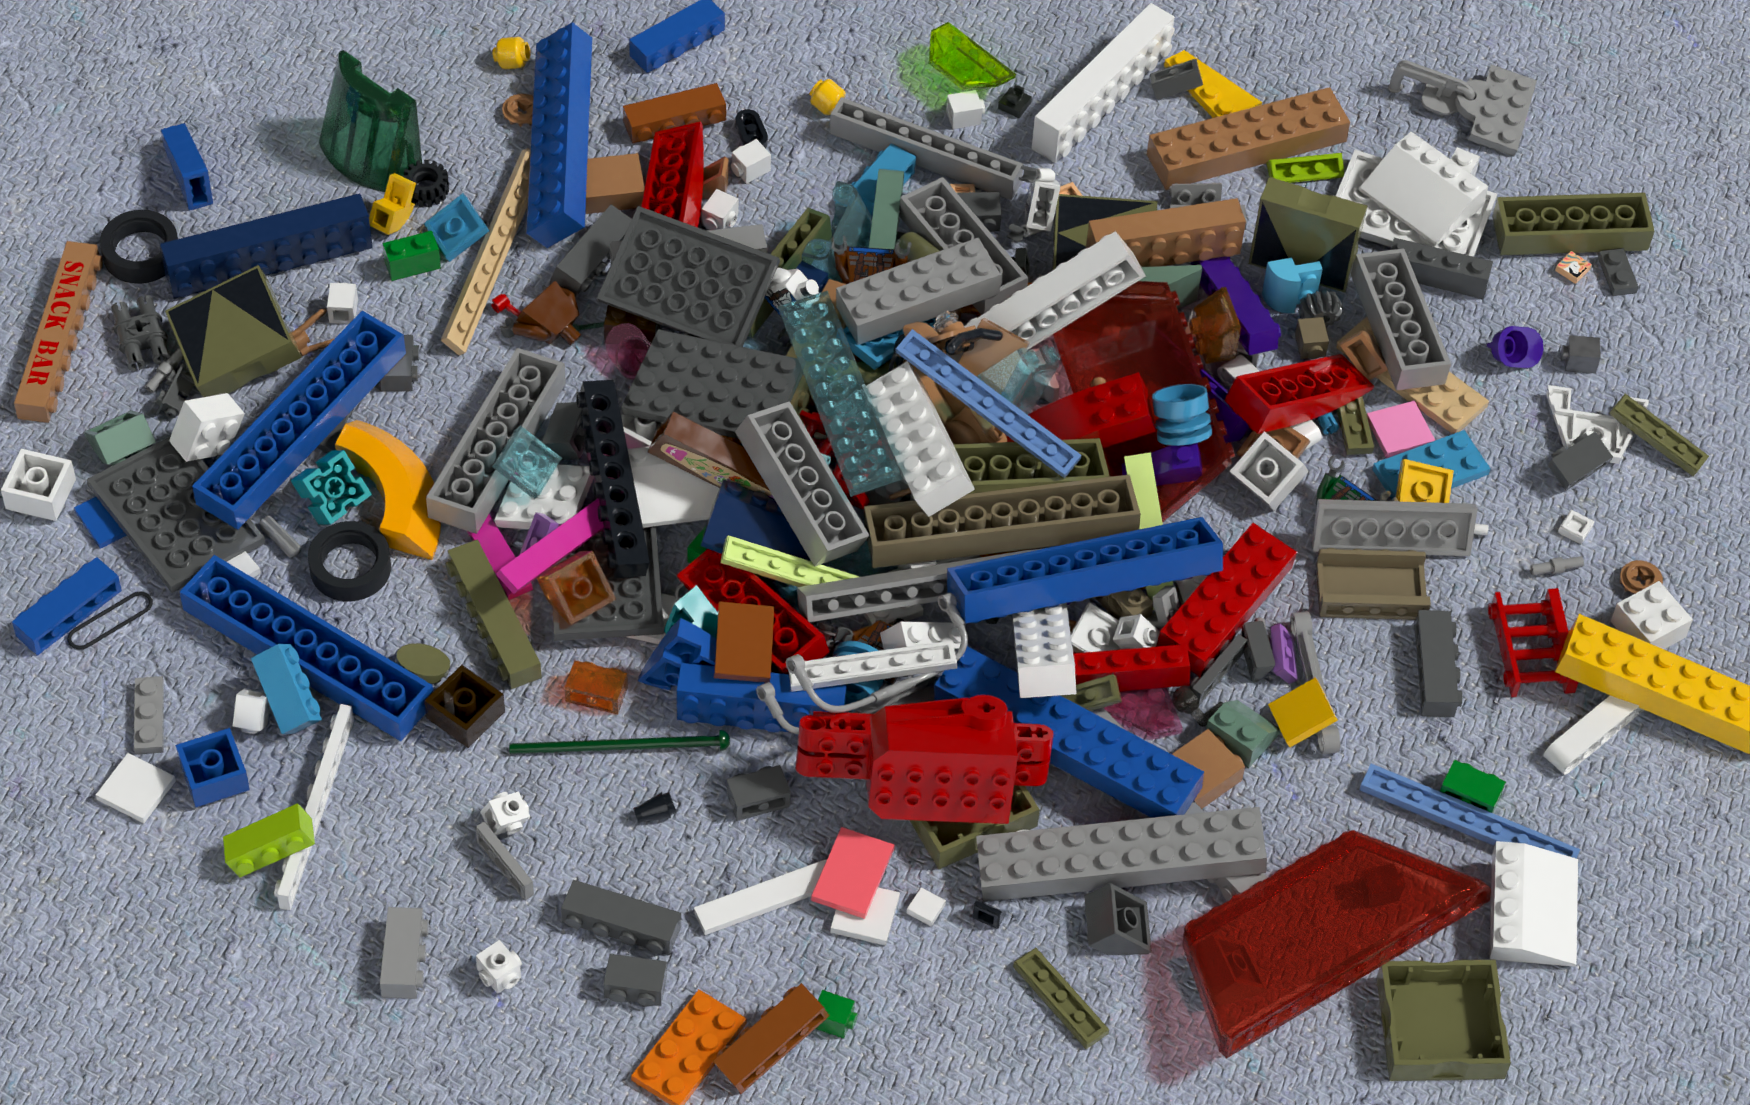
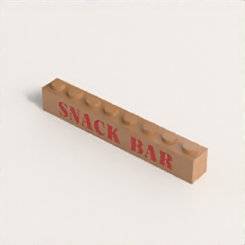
M66 242L14 401L18 419L49 423L52 413H55L57 410V396L59 392L63 391L65 371H69L71 366L70 355L77 347V333L83 329L84 311H88L90 306L89 295L96 288L97 271H101L103 265V257L99 255L96 244Z

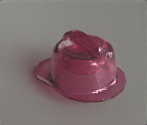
M629 323L619 324L613 327L607 335L605 341L606 351L619 372L625 378L634 380L651 344L635 325Z

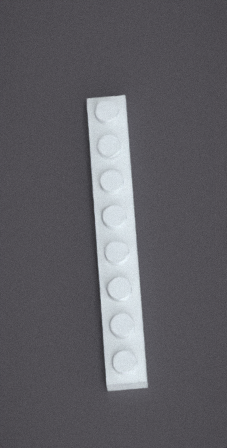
M341 704L338 714H333L330 724L332 732L330 737H326L322 749L324 755L322 761L318 760L316 763V779L314 784H310L308 787L306 808L302 807L312 818L314 839L354 722L352 706ZM312 846L285 857L282 868L284 875L282 880H277L274 890V896L278 897L280 909L291 911Z

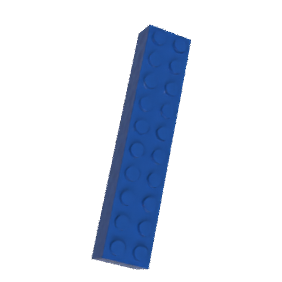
M573 22L536 43L526 233L546 248L585 228L592 37Z
M362 310L192 485L196 505L238 530L406 354L404 335Z
M1198 517L947 568V591L955 596L957 601L956 608L964 622L978 623L985 619L1002 618L1009 614L1031 612L1034 609L1043 607H1056L1059 604L1072 601L1080 602L1087 598L1108 596L1111 593L1133 591L1136 588L1150 585L1158 586L1165 582L1182 581L1189 577L1210 575L1213 572L1223 571V542L1205 519Z
M213 555L181 589L180 597L184 611L258 655L277 644H291L298 653V663L302 672L309 680V687L339 705L352 706L354 714L400 742L426 714L425 700L433 693L432 684L216 555Z
M968 646L962 657L957 661V669L945 670L934 684V701L990 695L1001 699L1006 704L1007 711L1012 712L1013 723L1048 726L1054 733L1050 764L1151 818L1184 815L1202 789L1204 771L1060 695L1020 698L1018 673Z

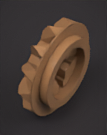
M516 94L509 97L502 107L504 119L509 120L511 125L517 123L521 127L527 123L531 126L533 96L529 94ZM518 107H520V109H522L523 111H526V114L518 112Z
M1631 561L1620 572V584L1624 586L1625 592L1630 591L1633 595L1658 581L1663 584L1660 570L1647 561ZM1638 575L1642 580H1646L1644 586L1640 581H1636Z

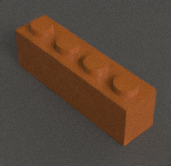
M717 83L623 106V123L632 144L653 139L655 132L700 121L703 126L726 121V102Z
M801 983L797 987L790 988L784 994L783 1000L775 1007L767 1008L761 1015V1019L753 1026L746 1027L739 1034V1039L731 1046L723 1047L713 1062L742 1094L826 1020L829 1014Z

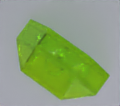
M950 22L931 30L928 64L960 89L981 92L998 87L1016 78L1015 72Z

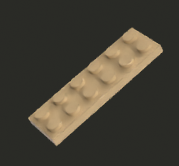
M1365 317L1337 341L1336 348L1346 355L1340 346V342L1361 330L1373 335L1376 341L1368 318ZM1388 370L1376 377L1408 402L1415 401L1419 410L1451 434L1464 429L1489 404L1488 399L1451 372L1448 373L1446 383L1443 385L1404 390L1395 389Z

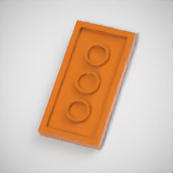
M698 989L633 1072L631 1081L670 1105H684L715 1066L713 1061L717 1058L718 1052L723 1047L731 1045L745 1027L747 1018Z

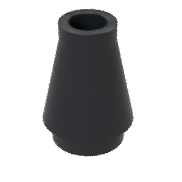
M662 791L633 808L639 824L671 818L670 815L677 813L670 793L662 794Z

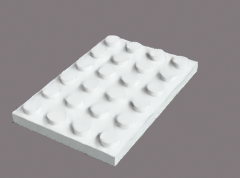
M1354 150L1336 197L1368 206L1360 238L1392 247L1395 237L1460 254L1475 256L1495 204L1497 193L1487 191L1484 205L1435 246L1359 191L1360 186L1384 158Z

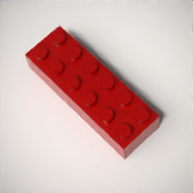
M1253 522L1223 557V571L1213 572L1208 575L1161 629L1156 647L1187 644L1190 671L1201 677L1212 658L1216 659L1219 656L1223 645L1235 637L1243 624L1250 619L1292 569L1297 551Z

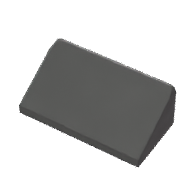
M1196 59L1150 74L1152 88L1157 100L1203 85Z
M1263 621L1244 623L1240 633L1241 636L1247 639L1244 657L1253 683L1258 682L1275 667V660Z

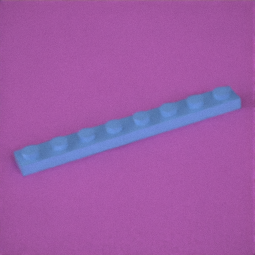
M913 329L897 346V354L1063 478L1069 474L1081 459V454Z
M1370 764L1360 786V791L1493 846H1495L1496 841L1525 843L1576 859L1580 852L1579 848L1374 764Z

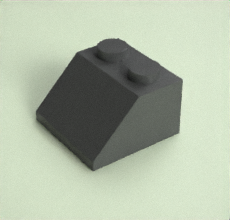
M1112 883L1084 895L1088 932L1087 940L1090 947L1106 955H1135L1152 952L1146 901Z

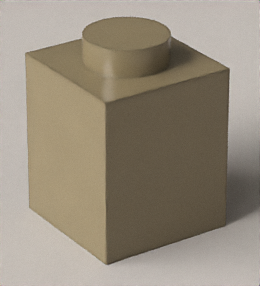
M1323 317L1298 319L1295 338L1300 359L1326 357L1329 339Z

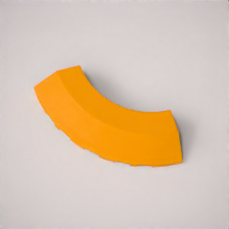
M360 420L346 423L335 443L336 450H344L353 463L354 470L365 477L368 476L376 484V488L385 503V512L380 525V532L386 538L389 548L433 560L440 538L441 522L428 518L426 497L434 485L429 471L408 446L390 433Z

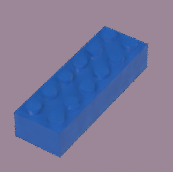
M681 663L677 685V720L686 723H708L714 726H735L746 730L751 728L762 729L773 733L779 731L789 732L779 724L777 719L773 718L765 701H761L757 696V686L766 682L714 678L715 666ZM771 673L770 683L775 689V698L784 713L782 716L790 725L799 728L800 719L806 715H813V711L828 712L817 706L806 691L792 692L789 674ZM847 684L813 689L818 697L827 704L834 706L846 705Z

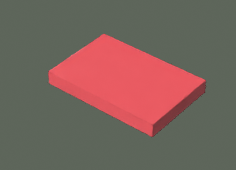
M841 827L812 893L811 901L865 919L894 851V844Z

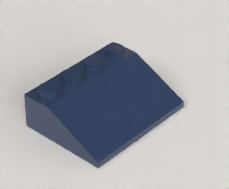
M723 479L710 512L701 542L702 547L722 554L725 539L729 535L811 561L775 499L768 497L763 492L752 491L742 487L737 482H729Z

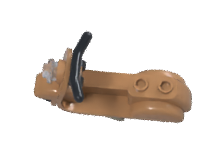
M946 311L936 317L937 322L934 324V328L923 322L906 324L903 327L904 334L900 335L895 341L893 351L894 353L896 352L897 346L912 329L949 355L971 351L974 348V342L979 339L1000 341L1003 338V334L998 330L976 329L975 325L965 328L961 321L958 322L957 313ZM899 354L895 359L897 367L899 365L900 360ZM910 363L920 376L953 444L1007 442L1006 435Z

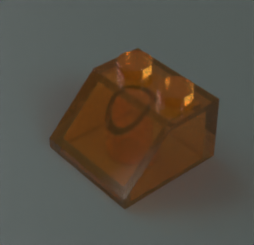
M1221 287L1194 307L1192 319H1189L1190 332L1195 334L1197 339L1196 348L1198 354L1203 355L1206 364L1236 358L1241 326L1226 287Z
M580 551L551 567L536 578L547 601L569 625L578 622L616 600L593 551Z

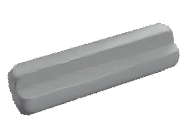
M266 516L260 520V528L288 557L294 558L300 554V545L271 516Z

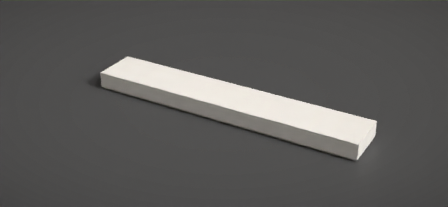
M953 640L805 661V671L814 685L813 689L957 669ZM789 672L791 691L803 690L795 674Z
M827 859L694 907V914L704 935L811 897Z

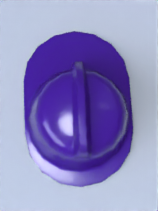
M1508 326L1498 331L1493 336L1491 343H1488L1486 346L1491 349V353L1496 361L1503 363L1505 366L1515 368H1531L1535 366L1542 358L1544 350L1543 340L1535 329L1519 326Z

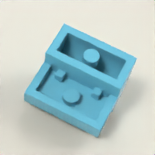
M1292 258L1268 262L1262 289V296L1267 305L1281 313H1295L1296 305L1300 304V299L1307 297L1308 293H1315L1319 289L1323 270L1320 261L1295 265Z

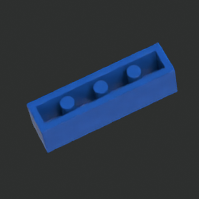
M699 0L630 38L629 55L646 73H649L654 69L660 68L668 61L681 56L693 47L701 45L702 42L719 35L725 30V13L712 0Z
M98 557L89 563H85L70 578L61 581L58 587L49 594L43 595L28 610L17 615L12 621L16 637L38 656L120 593L122 589L119 576Z

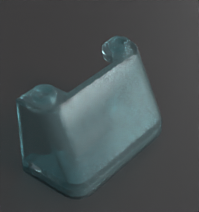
M837 181L832 193V198L835 202V216L832 221V229L835 230L833 235L834 243L842 245L843 236H845L847 246L869 248L872 216L857 189L850 184ZM824 239L809 241L802 253V261L828 273V280L831 279L843 283L835 267V251L832 249L831 241Z
M1048 344L1042 346L1036 352L1032 349L1028 351L1026 348H1020L976 377L1028 415L1033 411L1058 369L1060 356Z

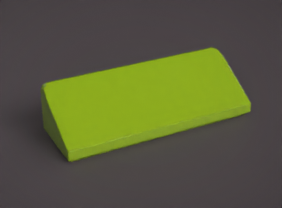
M1342 153L1273 159L1266 162L1269 177L1289 183L1343 178L1345 174Z

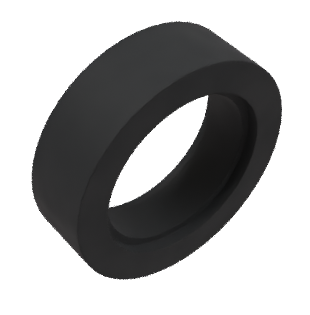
M128 211L116 216L104 227L100 236L103 262L106 269L115 278L128 283L143 284L166 276L161 251L156 256L143 261L126 260L115 251L118 243L123 238L139 232L156 234L164 242L177 240L178 235L174 224L166 216L155 211Z
M344 521L332 524L314 537L308 549V563L313 584L322 594L338 601H359L374 595L386 584L391 573L390 551L386 538L375 527L363 522ZM344 544L363 545L370 549L376 557L373 567L367 573L352 579L333 576L324 568L323 563L330 551Z

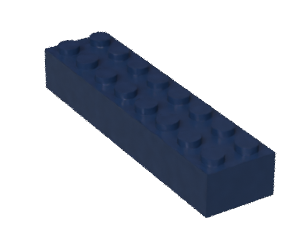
M359 193L161 243L160 247L166 278L173 299L206 291L257 265L260 266L266 276L362 252L372 248L369 215Z

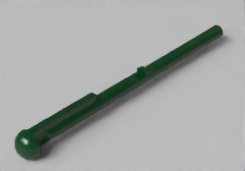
M719 730V735L509 743V753L530 754L720 746V751H724L730 745V736L727 732Z

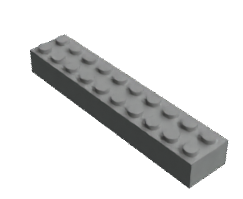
M1259 807L976 836L983 902L1093 891L1109 883L1122 888L1266 873L1267 866Z

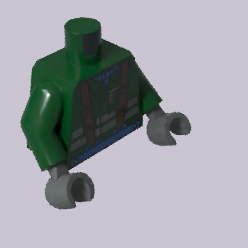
M1333 455L1329 458L1328 466L1330 470L1329 473L1324 474L1317 489L1316 507L1318 499L1378 501L1342 475L1338 478L1335 477L1337 473L1345 469V462L1342 460L1341 465L1338 468H1334L1332 464L1336 456ZM1384 491L1380 495V501H1386L1391 493ZM1394 497L1392 501H1398V499Z

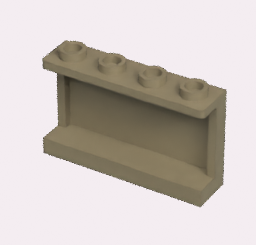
M1320 549L1316 561L1319 617L1416 620L1418 610H1430L1431 606L1430 596L1426 594L1424 571L1426 553L1414 550Z

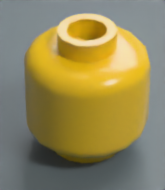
M516 36L499 39L496 47L492 50L494 61L498 62L502 69L508 70L523 68L526 62L530 60L531 52L528 42Z
M820 79L809 93L811 96L810 103L824 115L829 116L840 98H845L846 92L831 79L824 81Z

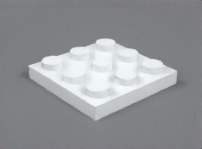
M519 462L495 517L496 526L500 528L529 529L535 512L543 513L557 522L559 527L581 511L594 476L590 475L589 466Z

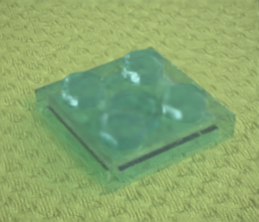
M520 425L515 429L492 467L535 499L542 492L562 457Z

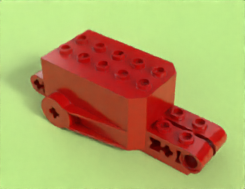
M990 695L891 705L883 707L875 714L813 711V715H806L800 719L795 769L799 774L807 777L866 779L868 807L881 819L1009 824L1014 785L1041 786L1047 782L1054 733L1051 728L1041 724L1013 723L1012 712L1007 711L1006 704L1001 699Z

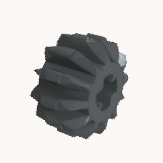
M1327 289L1322 292L1316 290L1315 293H1308L1307 297L1300 299V304L1298 305V313L1301 319L1323 317L1325 326L1334 325L1335 321L1340 320V315L1342 314L1341 301H1339L1335 292H1328Z

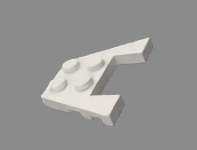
M1548 385L1546 395L1563 447L1568 449L1573 446V440L1583 433L1590 435L1596 432L1613 456L1610 463L1619 464L1634 432L1612 416L1570 410L1571 388ZM1631 397L1647 409L1649 400Z

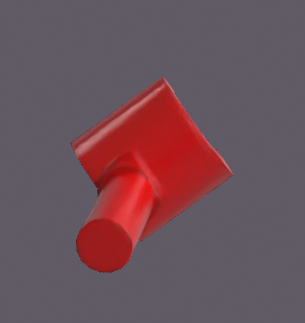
M500 294L492 299L491 307L495 312L500 313L506 309L517 317L520 315L521 311L510 304V300L505 294Z

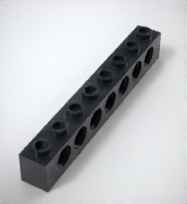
M614 380L583 381L580 392L576 393L577 407L582 409L580 424L581 429L586 430L587 435L585 437V451L590 453L591 456L589 472L591 476L595 477L593 493L595 499H599L600 506H598L599 522H603L602 541L604 545L608 546L609 551L606 556L607 566L612 568L614 579L646 576L650 561Z

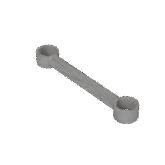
M1308 611L1291 613V633L1294 635V640H1297L1306 682L1316 677L1326 695L1312 638L1311 615ZM1331 724L1318 731L1317 739L1320 753H1339L1340 735L1337 726Z

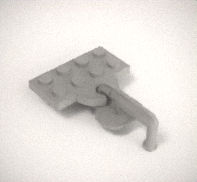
M1402 60L1397 64L1388 85L1390 92L1398 93L1402 90L1401 82L1404 76L1426 83L1421 98L1424 108L1442 116L1459 112L1464 118L1473 122L1468 138L1469 141L1515 156L1537 80L1492 64L1488 69L1485 81L1470 80L1467 82L1407 60Z

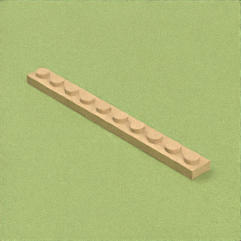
M529 148L522 150L488 228L490 231L484 237L442 335L441 341L459 356L467 351L528 206L531 154Z

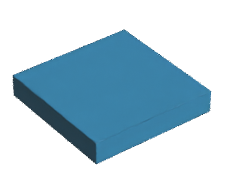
M464 193L423 223L428 231L433 232L439 249L449 262L490 231Z

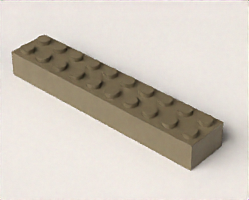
M1130 475L967 494L930 517L927 516L915 500L864 506V527L870 535L867 538L872 567L878 568L1065 545L1139 530L1141 513Z

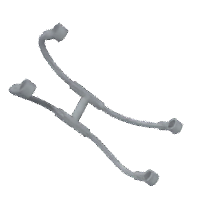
M949 592L938 597V605L942 611L947 612L953 625L960 632L961 644L955 653L956 660L958 661L967 648L968 636L964 626L965 622L956 608V598ZM797 654L786 659L787 669L790 673L795 674L803 690L808 693L813 702L823 710L832 713L852 711L850 713L870 714L898 702L900 698L928 687L934 682L937 674L943 672H929L914 678L909 677L873 692L871 696L857 702L834 706L822 701L812 687L814 685L805 671V661L801 655ZM767 682L757 686V696L761 701H765L773 718L777 719L784 729L798 735L799 728L790 725L782 716L784 713L775 698L773 685Z

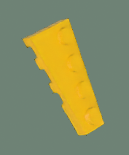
M1185 50L1165 59V68L1192 59L1197 60L1203 85L1187 91L1212 118L1262 105L1260 100Z

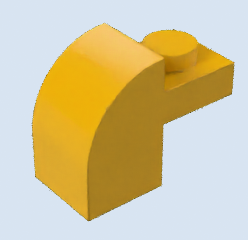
M396 173L391 174L384 198L373 202L369 216L370 226L388 235L400 230L413 211L415 204L411 200L416 183Z

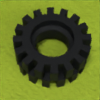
M420 160L415 161L416 166L411 163L408 166L409 170L405 169L403 175L404 178L416 183L411 202L414 204L418 202L419 207H423L424 203H427L428 207H432V202L438 205L440 204V199L444 201L449 193L448 174L442 164L437 166L436 161H432L429 164V160H424V164H421ZM425 180L435 182L433 185L425 187L417 185V183Z

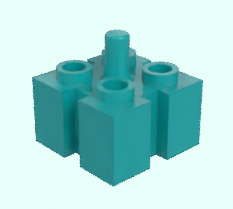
M344 450L330 451L315 462L318 468H307L290 480L301 498H309L312 504L307 508L318 525H331L347 513L344 507H356L372 495L361 477H353L350 471L355 467Z

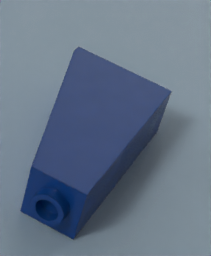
M183 123L161 129L164 149L189 211L212 205L213 198L208 170L186 124Z

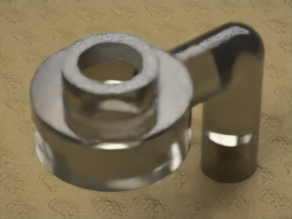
M1182 685L1173 692L1174 699L1172 702L1175 708L1181 713L1191 714L1201 727L1207 726L1208 720L1223 704L1220 701L1206 713H1203L1199 708V701L1196 695L1187 686Z

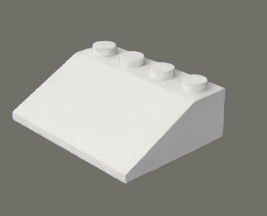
M1413 132L1408 133L1394 145L1359 188L1360 192L1435 246L1484 205L1488 186Z
M650 446L628 449L643 528L709 519L713 503L719 491L718 487L648 453L647 451Z
M1496 841L1492 853L1489 960L1576 967L1578 859L1525 843Z

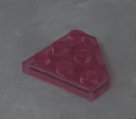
M1167 688L1120 691L1122 702L1104 707L1117 722L1130 728L1134 726L1146 732V735L1151 738L1160 739L1182 733L1183 727Z

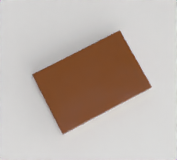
M719 602L714 678L770 683L774 606Z

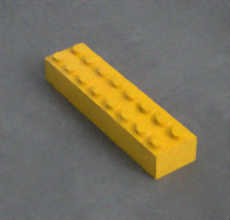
M1578 614L1565 640L1555 670L1556 673L1615 698L1639 705L1641 709L1750 754L1749 685Z

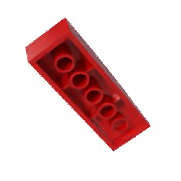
M701 121L655 132L641 206L697 228L701 212L704 175L703 125Z
M1342 354L1237 376L1224 401L1253 431L1260 434L1264 431L1268 432L1294 426L1334 411L1372 391L1374 385Z
M1139 372L1068 395L1028 414V416L1061 440L1100 438L1102 448L1157 432L1148 390ZM1006 435L1007 442H1015Z
M707 549L677 574V578L689 591L697 585L717 612L719 602L774 606L771 672L789 674L786 659L797 654L801 655L804 661L822 659L829 653L825 637L818 629L754 573L720 563L722 554Z

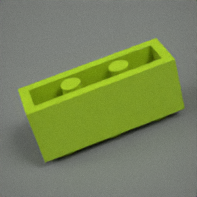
M297 803L223 836L225 863L241 878L314 845L312 818Z

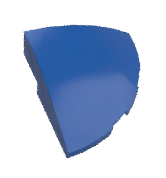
M680 618L655 648L638 676V681L656 688L671 690L673 685H678L681 663L715 666L716 638L700 627Z

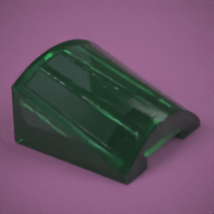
M342 50L338 54L319 139V145L324 155L333 167L348 179L364 187L385 192L391 174L396 173L403 177L404 170H409L408 166L411 163L416 166L415 161L420 160L422 164L416 100L399 88L389 93L362 74L361 62Z

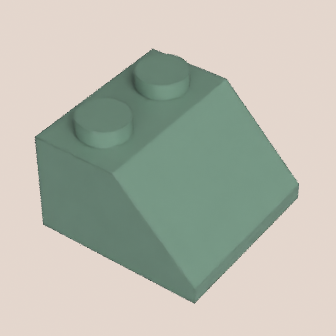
M132 410L83 432L100 461L107 465L111 464V466L125 460V456L134 452L137 454L149 448V445L156 443L144 414Z
M1239 700L1223 703L1208 720L1206 730L1209 729L1214 735L1219 736L1224 741L1225 746L1242 759L1247 768L1253 765L1281 733L1277 726Z

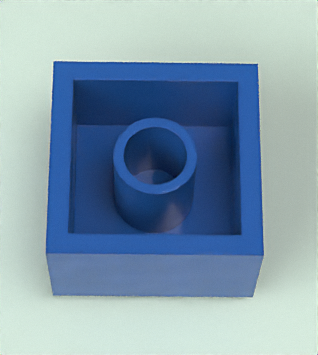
M230 728L175 745L179 763L195 808L250 790L247 772Z

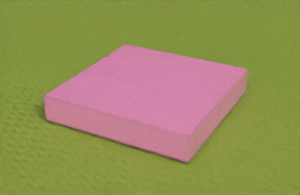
M1415 401L1367 413L1369 426L1386 458L1435 441Z

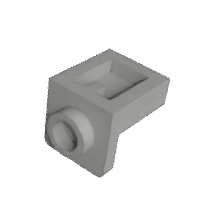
M1165 586L1153 596V607L1156 612L1147 620L1153 626H1157L1158 629H1162L1180 608L1175 586Z

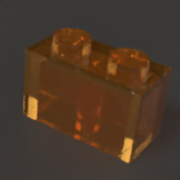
M574 660L565 684V702L618 715L628 689L627 673L616 668L609 669L597 666L592 662Z

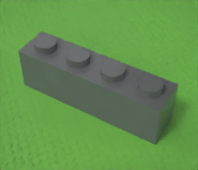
M610 205L556 266L550 281H556L559 286L572 291L575 297L581 291L586 292L594 281L592 278L595 275L599 277L607 267L606 262L610 259V242L623 240L632 219L613 205Z
M1394 237L1391 250L1405 249L1418 284L1484 299L1493 261Z
M1418 610L1414 627L1422 716L1455 717L1457 707L1462 706V690L1457 688V684L1460 683V667L1455 665V661L1458 660V645L1453 642V638L1456 637V622H1452L1451 611Z
M574 879L561 907L562 922L566 923L569 927L575 929L583 928L592 931L600 937L609 936L620 940L626 945H638L647 948L655 954L664 953L670 955L682 927L680 912Z

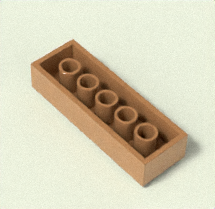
M1238 198L1091 220L1088 226L1086 248L1093 246L1102 237L1116 231L1133 252L1141 267H1158L1199 260L1205 261L1225 256L1231 257L1241 253L1246 220Z

